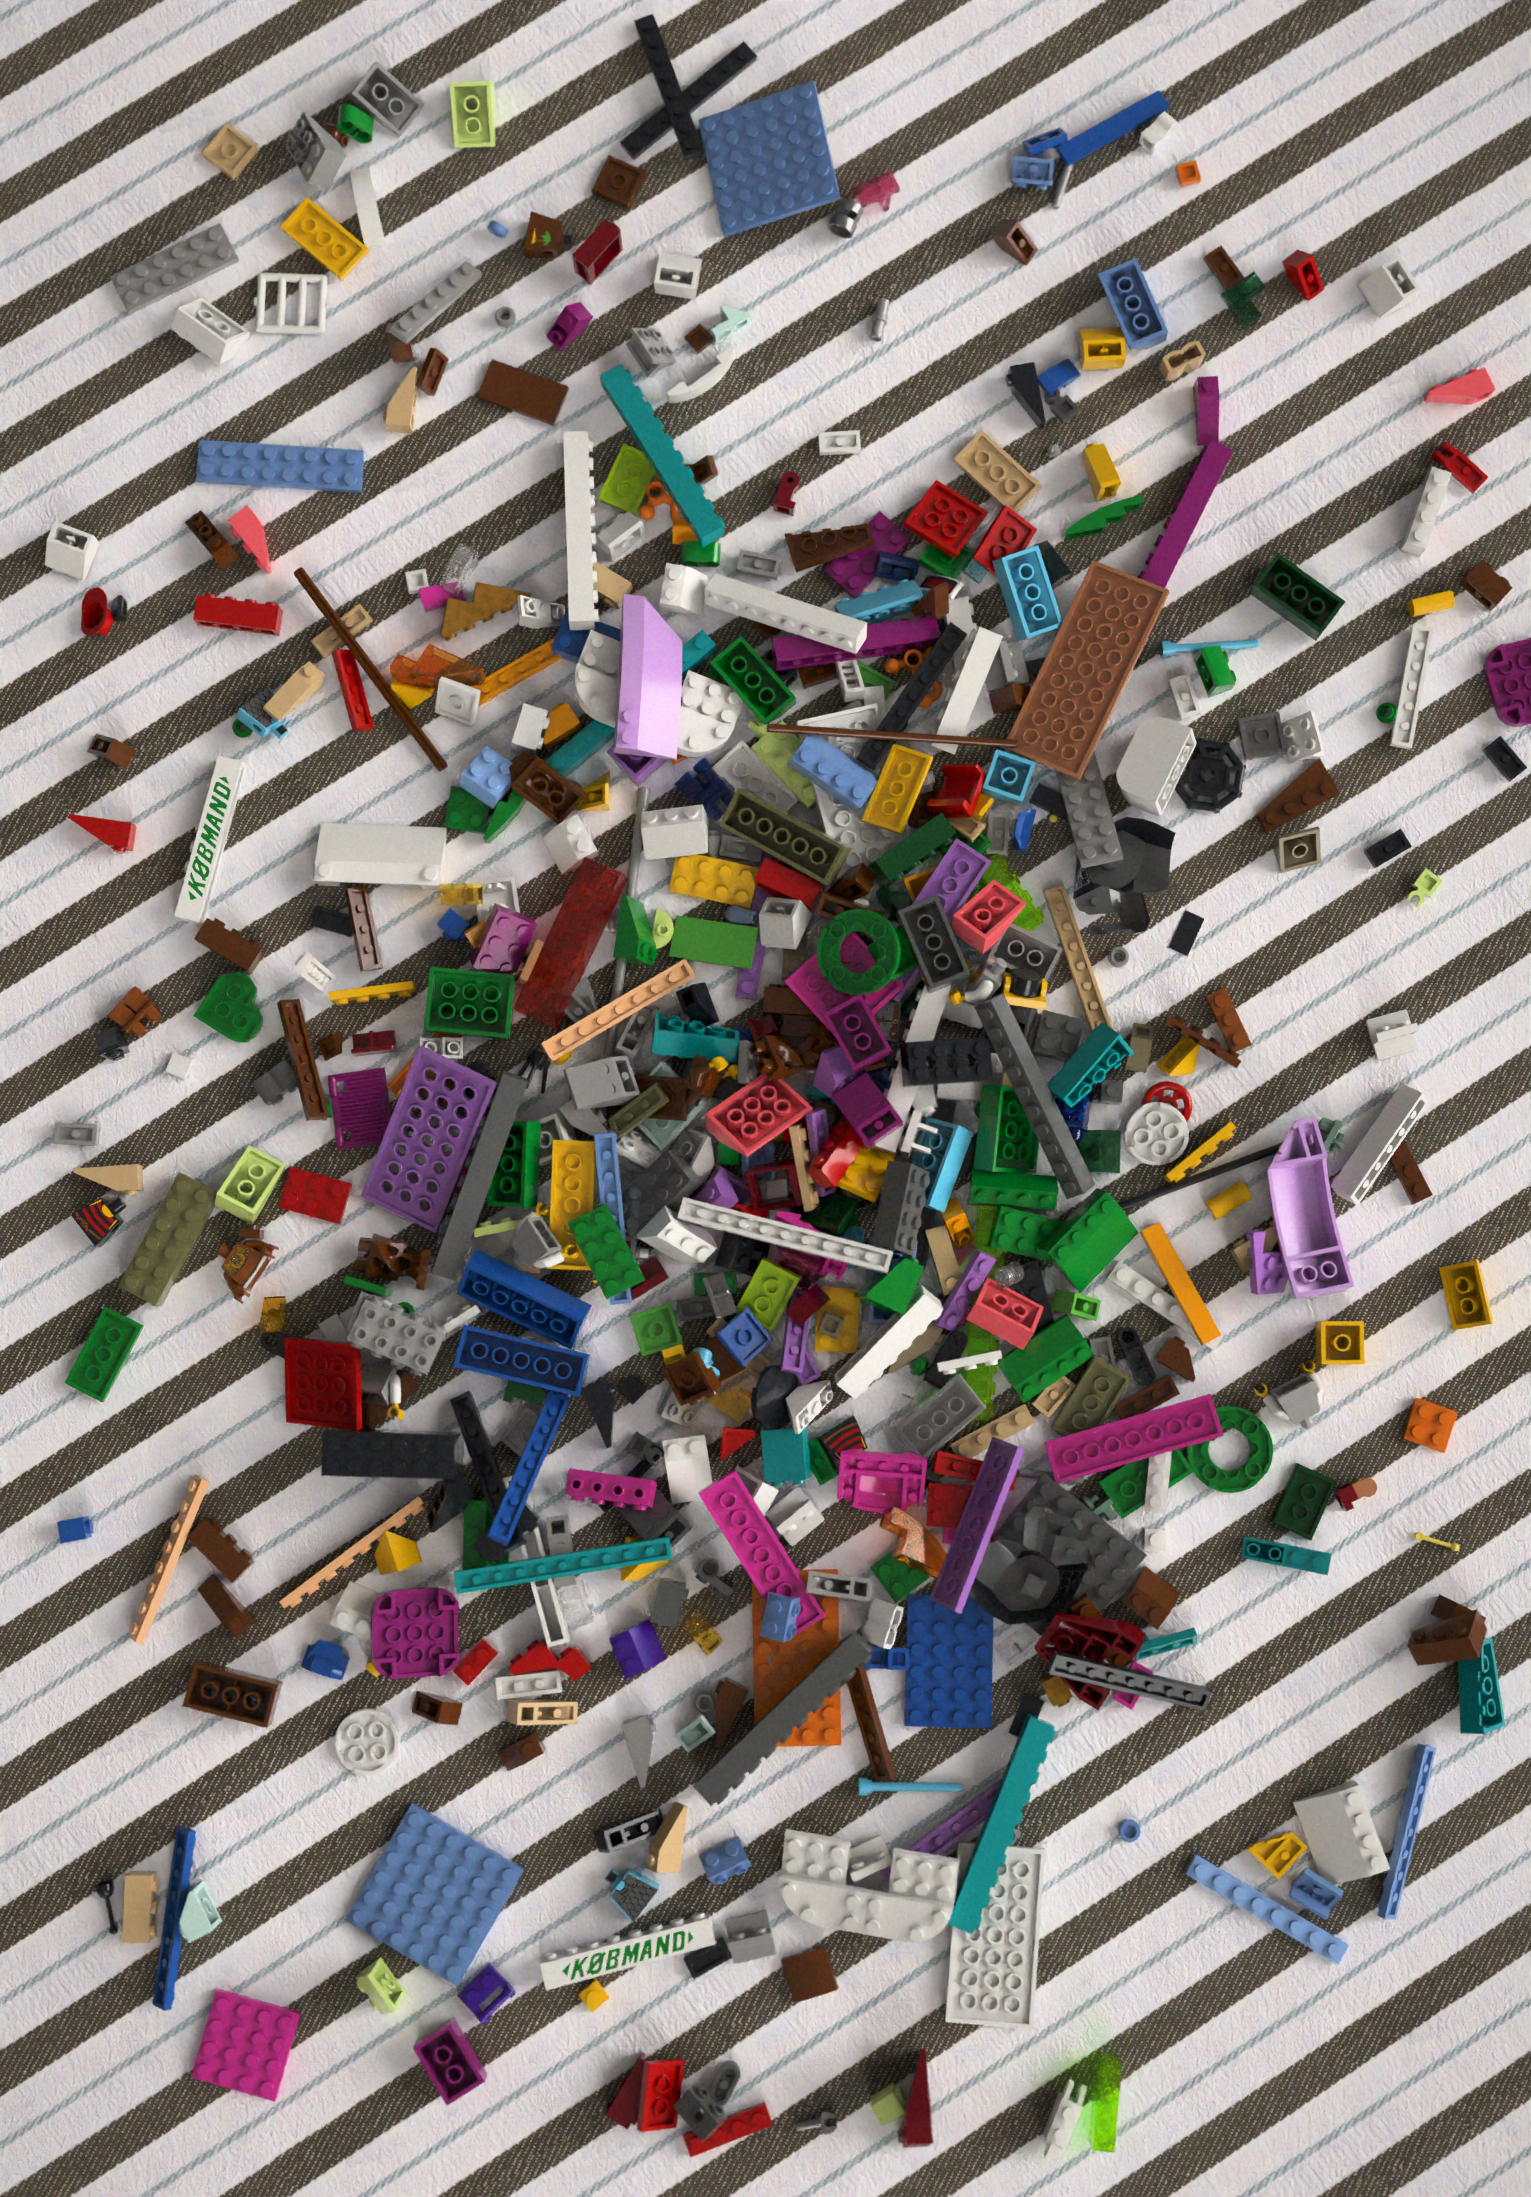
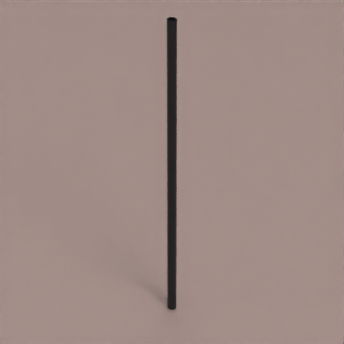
M1282 1143L1118 1204L1123 1211L1274 1155Z

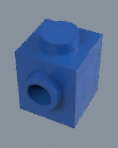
M451 908L437 923L439 928L444 931L442 935L450 942L453 940L457 943L461 940L465 941L467 937L464 931L471 928V925Z

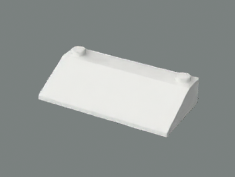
M321 823L315 859L314 881L321 886H339L340 883L420 885L422 889L444 890L447 828Z

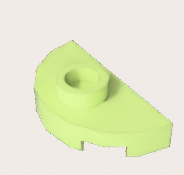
M658 908L652 931L656 950L666 946L671 941L674 931L671 917L665 911Z

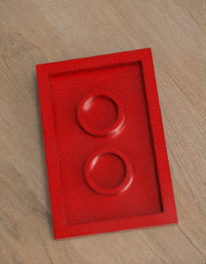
M1004 505L971 559L997 578L992 561L1025 550L1037 529L1007 505Z
M290 1167L279 1208L341 1225L353 1184Z
M928 1483L926 1526L957 1528L974 1485Z
M671 2058L644 2061L636 2130L648 2132L677 2128L678 2112L673 2106L678 2102L681 2095L684 2069L683 2059Z

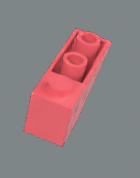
M1485 367L1479 370L1474 368L1461 378L1458 376L1451 378L1443 386L1438 384L1431 387L1424 401L1472 405L1490 397L1495 387Z
M247 505L228 519L231 525L229 530L236 539L240 537L244 543L241 545L248 554L253 553L256 559L254 562L261 570L265 568L270 574L272 571L264 527Z

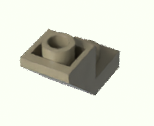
M1133 1023L1129 1046L1134 1051V1054L1130 1057L1127 1056L1125 1069L1143 1073L1147 1072L1154 1026Z

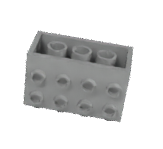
M368 1296L364 1300L347 1337V1340L351 1341L350 1345L361 1350L363 1347L371 1350L370 1354L378 1358L386 1356L391 1359L390 1363L402 1367L404 1364L411 1367L410 1371L419 1376H422L423 1373L427 1375L447 1331L444 1330V1326L434 1321L428 1323L424 1321L423 1316L416 1313L410 1315L404 1312V1308L396 1304L390 1306L384 1303L385 1300L378 1296Z

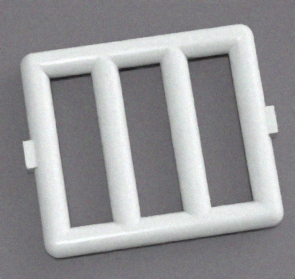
M260 273L258 275L257 297H254L256 331L259 333L323 334L325 332L326 310L329 309V301L326 299L327 276L319 274ZM266 282H278L276 324H264ZM286 282H299L296 325H284ZM307 283H319L317 326L305 325Z

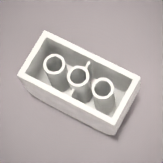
M1151 717L1138 726L1134 736L1131 735L1127 742L1128 748L1125 754H1121L1118 760L1119 766L1116 773L1117 782L1122 794L1130 805L1161 817L1197 744L1192 728L1163 717Z

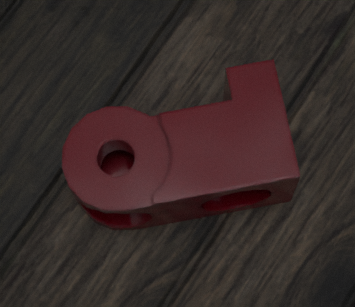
M789 471L782 476L774 501L773 511L790 516L794 515L796 502L792 501L799 489L800 480L795 472Z

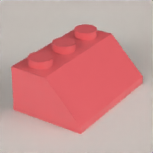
M987 1277L966 1320L1024 1350L1035 1332L1044 1307Z

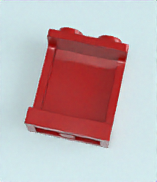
M975 763L942 765L941 770L945 774V779L938 799H929L928 809L934 817L941 812L945 818L972 817L986 779L985 773Z

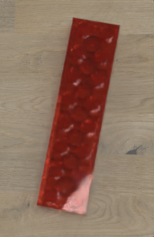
M584 857L547 935L529 979L524 984L513 1007L516 1012L557 1030L565 1014L564 1012L572 999L573 992L582 978L628 880L622 872Z

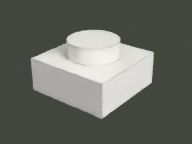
M1144 1528L1143 1550L1166 1551L1167 1529Z

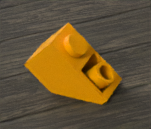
M957 1198L949 1199L945 1212L939 1211L943 1223L946 1224L947 1231L955 1248L959 1249L976 1240L966 1214Z

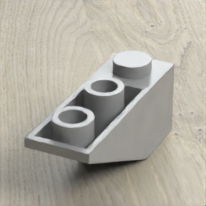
M572 1098L559 1108L571 1126L594 1136L595 1133L614 1132L612 1128L609 1129L604 1123L607 1120L601 1111L596 1112L594 1108L575 1110Z
M568 1515L546 1517L550 1555L573 1552L571 1522ZM576 1575L553 1578L555 1587L576 1585Z

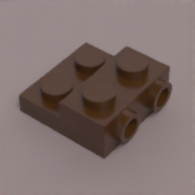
M698 1350L661 1367L680 1406L687 1403L690 1406L701 1401L703 1396H706L708 1399L718 1393L717 1389L722 1386L713 1368L705 1366Z

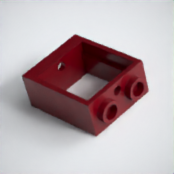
M605 219L572 255L575 273L589 285L600 276L623 250L621 230L615 223L612 222L610 224Z
M795 1159L748 1167L744 1174V1182L746 1186H749V1203L754 1207L755 1213L803 1205ZM787 1169L793 1195L763 1200L757 1174Z

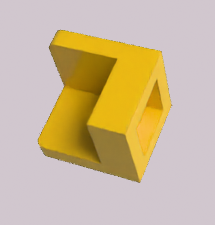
M682 1344L661 1351L665 1364L686 1356Z

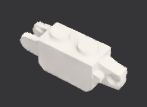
M1071 2079L1067 2081L1063 2093L1060 2092L1058 2094L1043 2133L1045 2137L1044 2144H1047L1044 2155L1045 2158L1054 2161L1058 2150L1063 2151V2149H1067L1083 2109L1082 2102L1087 2086L1081 2085L1076 2098L1070 2096L1074 2088V2081Z

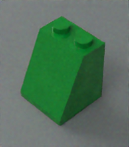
M903 1256L893 1258L890 1262L888 1274L878 1271L855 1293L854 1297L890 1314L904 1315L924 1267L918 1264L919 1260L907 1256V1258Z

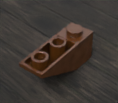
M202 510L185 522L223 571L239 559V556Z

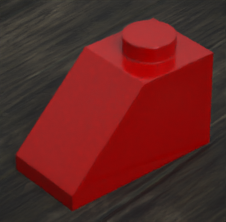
M1296 250L1282 261L1288 279L1306 301H1310L1324 290L1313 255Z

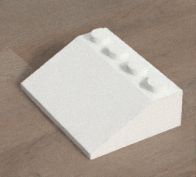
M1352 1780L1293 1802L1319 1876L1334 1885L1370 1877L1390 1869L1362 1790L1357 1782Z

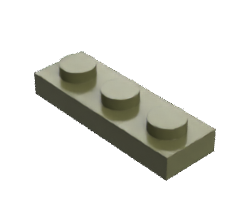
M655 1083L608 1119V1122L618 1138H623L670 1100L660 1084Z

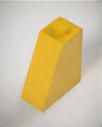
M1092 443L1087 445L1083 450L1082 459L1095 502L1115 497L1121 480L1105 444Z

